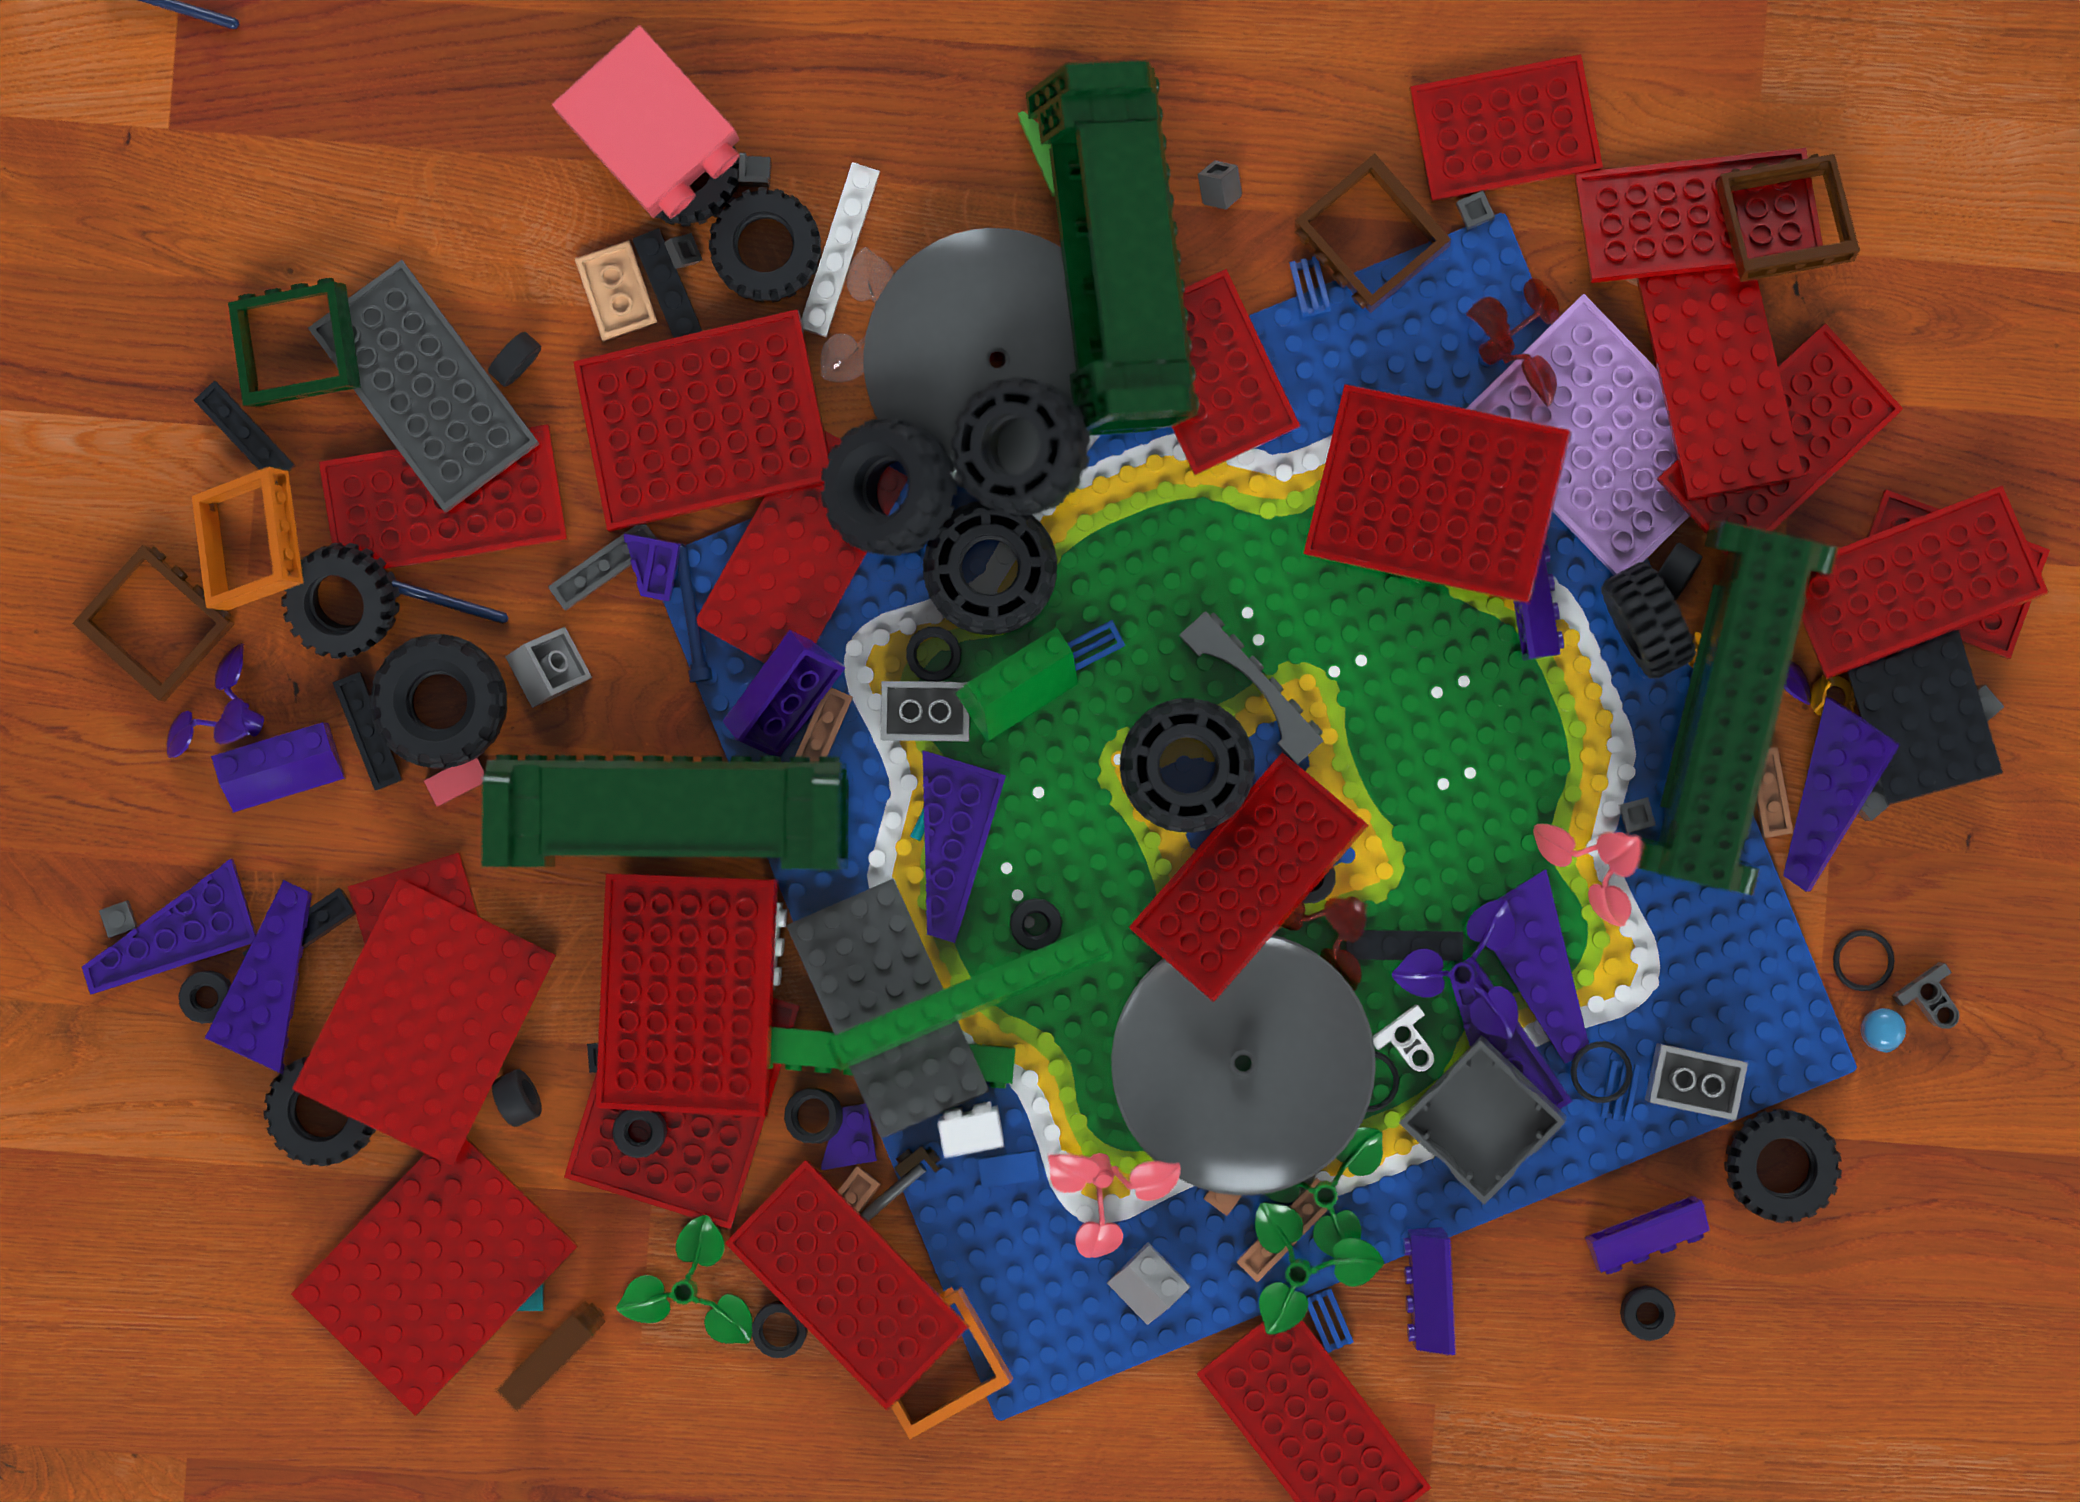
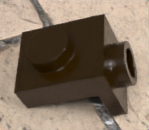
M922 1144L913 1152L908 1148L896 1158L898 1164L895 1165L894 1169L902 1177L922 1160H925L931 1169L937 1172L940 1169L938 1162L941 1159L931 1146L926 1149Z

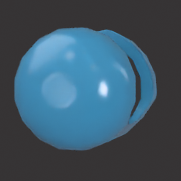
M1880 1008L1870 1011L1864 1017L1861 1023V1035L1869 1047L1888 1053L1895 1050L1903 1042L1906 1035V1025L1904 1019L1896 1011Z

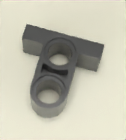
M1938 962L1892 995L1896 1003L1901 1006H1905L1914 999L1933 1026L1950 1029L1958 1023L1959 1011L1939 983V981L1952 973L1945 963ZM1926 983H1929L1933 989V993L1928 999H1924L1920 994L1921 987ZM1946 1007L1949 1011V1019L1941 1023L1937 1018V1013L1941 1008Z

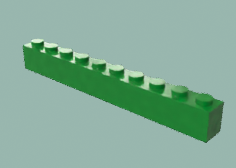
M1095 925L831 1036L827 1045L840 1071L1103 960L1110 950L1098 925Z
M772 1026L770 1068H773V1063L785 1064V1070L802 1071V1066H813L814 1072L831 1073L832 1068L838 1069L827 1045L830 1037L834 1036V1032ZM969 1044L984 1080L989 1082L988 1087L1006 1089V1083L1013 1084L1016 1048ZM849 1067L843 1069V1075H852Z

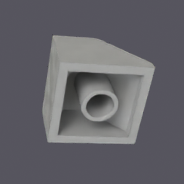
M566 627L527 642L505 657L532 708L550 701L592 678Z
M1149 1242L1107 1282L1147 1325L1170 1308L1190 1288L1189 1283Z

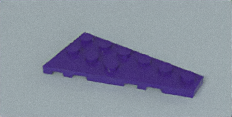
M1826 697L1783 874L1784 877L1806 892L1811 891L1900 746L1898 742L1831 697Z
M283 880L205 1036L206 1039L281 1074L284 1073L285 1064H283L285 1048H288L289 1037H287L289 1022L293 1017L299 979L298 966L303 954L304 947H302L304 929L307 928L312 893Z
M1475 960L1473 965L1477 969V977L1474 982L1488 993L1495 986L1477 960ZM1450 977L1469 1045L1471 1046L1482 1035L1559 1109L1571 1103L1572 1098L1519 1021L1510 1039L1488 1035L1479 1031L1471 1022L1469 1013L1472 1002L1476 998L1482 997L1481 994L1469 985L1464 987L1456 985Z

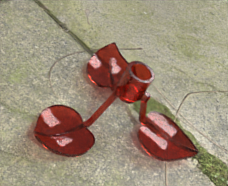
M1531 278L1525 283L1523 292L1528 305L1535 311L1511 331L1509 330L1510 325L1507 323V311L1501 302L1494 297H1484L1475 302L1468 310L1466 316L1477 322L1491 338L1479 347V353L1483 361L1488 365H1493L1502 359L1504 363L1513 360H1523L1521 367L1525 378L1546 407H1548L1553 402L1557 388V378L1551 365L1540 355H1536L1533 358L1530 354L1511 355L1515 347L1511 338L1513 335L1538 316L1546 324L1555 322L1559 317V303L1554 293L1541 280Z
M1349 896L1346 899L1333 897L1326 901L1324 910L1311 915L1304 914L1306 908L1304 903L1301 902L1281 926L1291 931H1297L1303 926V921L1307 922L1325 915L1327 920L1333 924V929H1337L1339 936L1333 945V949L1324 948L1321 951L1320 957L1332 965L1353 991H1356L1362 978L1360 964L1350 952L1340 950L1339 947L1343 939L1355 942L1362 936L1366 923V902L1360 901L1353 896Z

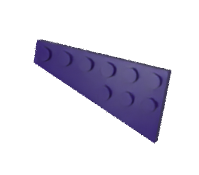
M922 750L927 935L955 943L1006 775Z
M233 858L156 912L140 926L134 928L114 945L108 947L82 966L90 995L252 944L257 933Z
M1544 869L1496 899L1508 901L1516 922V935L1508 947L1494 951L1563 1063L1566 1064L1573 1060L1580 1049L1589 1044L1547 870Z

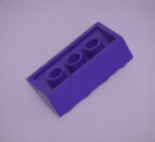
M1544 545L1530 604L1513 600L1523 661L1557 656L1561 654L1560 649L1564 648L1562 631L1557 632L1555 621L1560 619L1557 602L1552 603L1551 591H1555L1553 574H1548L1546 565L1547 562H1550L1548 545Z
M789 630L722 722L737 741L768 755L780 757L844 671L845 666L810 639Z
M325 722L211 756L219 784L233 812L345 779L330 725Z
M1692 1195L1585 1236V1240L1596 1269L1599 1272L1605 1271L1608 1275L1623 1269L1622 1264L1630 1261H1633V1264L1644 1262L1650 1258V1253L1660 1250L1661 1254L1670 1252L1677 1248V1243L1687 1240L1688 1243L1704 1238L1703 1233L1710 1231L1702 1200Z
M1443 1227L1407 1229L1408 1238H1403V1251L1405 1256L1409 1255V1266L1404 1267L1405 1283L1410 1284V1295H1406V1311L1411 1313L1412 1324H1407L1408 1342L1413 1341V1345L1418 1351L1455 1355L1450 1238Z

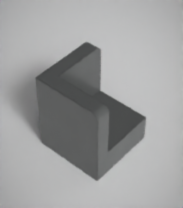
M740 153L739 183L741 187L770 188L771 157L747 156L746 153Z
M1214 160L1198 173L1204 205L1227 209L1242 197L1238 165Z

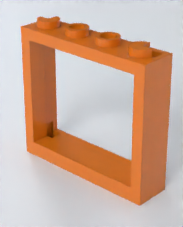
M266 467L192 496L206 608L228 611L303 584L289 472L287 470ZM262 487L273 575L228 591L217 504Z
M950 1287L940 1292L939 1295L949 1305L956 1304L965 1322L970 1326L969 1329L993 1369L995 1376L915 1421H912L902 1401L899 1399L891 1408L909 1439L914 1438L1003 1388L1014 1379L962 1287L955 1291Z

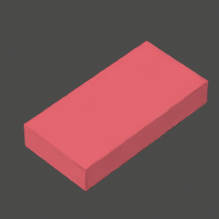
M477 757L460 766L447 768L424 780V783L438 807L482 785L485 770Z

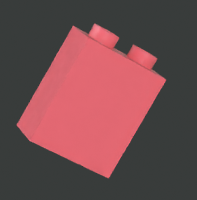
M640 25L552 104L559 116L652 218L662 210L669 218L678 215L695 198L696 194L689 186L698 177L707 171L715 179L726 172L739 158V154L733 148L740 140L734 128Z

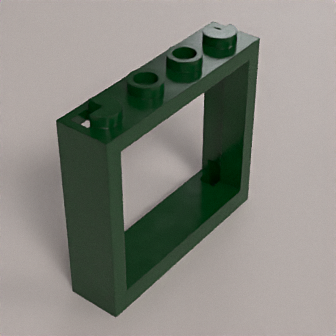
M324 278L317 280V285L308 286V283L291 285V290L282 292L280 288L268 289L264 291L265 295L256 297L255 294H243L238 296L237 301L228 302L243 406L256 408L361 388L346 284L334 282V278ZM327 294L339 376L259 391L247 310Z

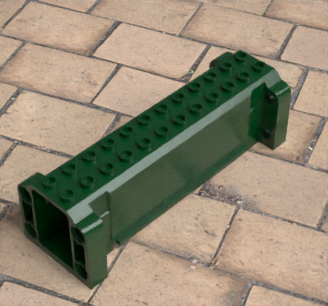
M1149 61L1066 63L1025 93L1028 119H1038L1041 144H1051L1049 152L1076 371L1069 375L1072 402L1082 412L1085 418L1083 419L1086 430L1089 431L1090 436L1141 433L1176 426L1196 416L1199 408V399L1195 394L1193 383L1195 380V369L1191 365L1190 359L1192 343L1187 335L1186 327L1188 312L1183 303L1185 286L1183 279L1180 278L1179 271L1181 255L1176 246L1177 224L1173 221L1172 214L1174 198L1169 190L1168 182L1170 167L1166 163L1165 158L1167 141L1165 135L1162 134L1161 126L1163 110L1158 102L1159 80L1155 77V69L1150 66Z
M1710 521L1704 546L1727 551L1728 556L1722 579L1719 585L1713 584L1660 802V807L1665 808V816L1659 841L1640 837V858L1637 868L1705 886L1753 895L1760 869L1749 862L1740 860L1744 840L1748 837L1806 600L1804 593L1810 571L1832 574L1838 548L1734 523Z
M500 754L496 755V760H487L486 770L483 774L481 867H555V856L781 857V869H848L849 781L847 764L839 763V757H819V762H810V757L790 756V762H781V757L760 756V762H752V757L731 756V762H722V757L701 756V762H693V756H672V761H664V756L643 755L642 761H635V756L613 755V761H606V756L584 755V761H576L577 756L554 755V761H547V755H525V760H518V755Z

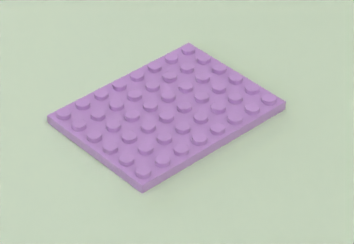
M1585 294L1581 295L1466 408L1571 431L1553 512L1613 575L1646 560L1689 517L1688 513L1656 479L1677 460L1658 371Z

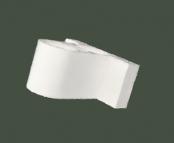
M1416 1004L1373 1036L1374 1047L1377 1050L1391 1041L1405 1062L1414 1070L1425 1071L1432 1066L1434 1061L1431 1049L1412 1025L1425 1015ZM1400 1026H1406L1410 1031L1409 1038L1404 1042H1398L1394 1037L1395 1030ZM1422 1049L1427 1054V1060L1423 1065L1417 1066L1412 1061V1055L1415 1051Z

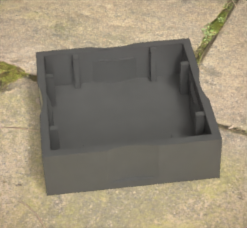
M1481 1035L1401 1117L1399 1124L1428 1152L1441 1159L1451 1170L1454 1177L1485 1205L1514 1175L1519 1165L1527 1157L1537 1152L1566 1123L1567 1116Z

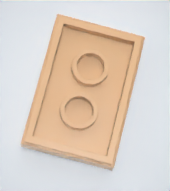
M630 240L575 258L603 342L658 323Z

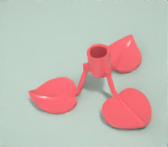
M1536 824L1533 832L1538 849L1542 856L1555 866H1568L1572 862V856L1579 857L1595 850L1598 851L1602 861L1605 864H1609L1610 868L1602 881V885L1593 884L1590 886L1588 891L1590 905L1596 914L1606 922L1624 927L1631 915L1630 899L1619 887L1609 886V880L1613 873L1618 876L1627 877L1636 870L1640 858V836H1628L1622 832H1605L1598 837L1595 845L1575 851V840L1568 832L1557 826Z
M1097 1153L1090 1158L1074 1154L1048 1155L1050 1180L1056 1190L1064 1193H1074L1081 1191L1086 1183L1096 1185L1099 1223L1085 1222L1079 1227L1075 1235L1077 1250L1086 1258H1097L1115 1251L1123 1241V1232L1120 1226L1115 1223H1105L1102 1188L1110 1186L1114 1176L1128 1189H1135L1138 1199L1152 1201L1164 1197L1175 1187L1181 1171L1180 1163L1144 1162L1132 1170L1129 1182L1119 1172L1117 1166H1111L1110 1158L1106 1154Z

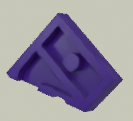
M625 533L624 541L629 549L630 561L633 572H635L640 596L671 601L681 544Z
M865 1103L841 1107L843 1111L842 1124L838 1133L828 1141L821 1170L877 1161L870 1114Z

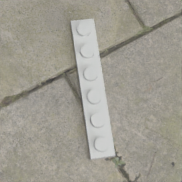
M854 162L851 164L801 318L803 330L824 337L828 336L880 175L879 170Z

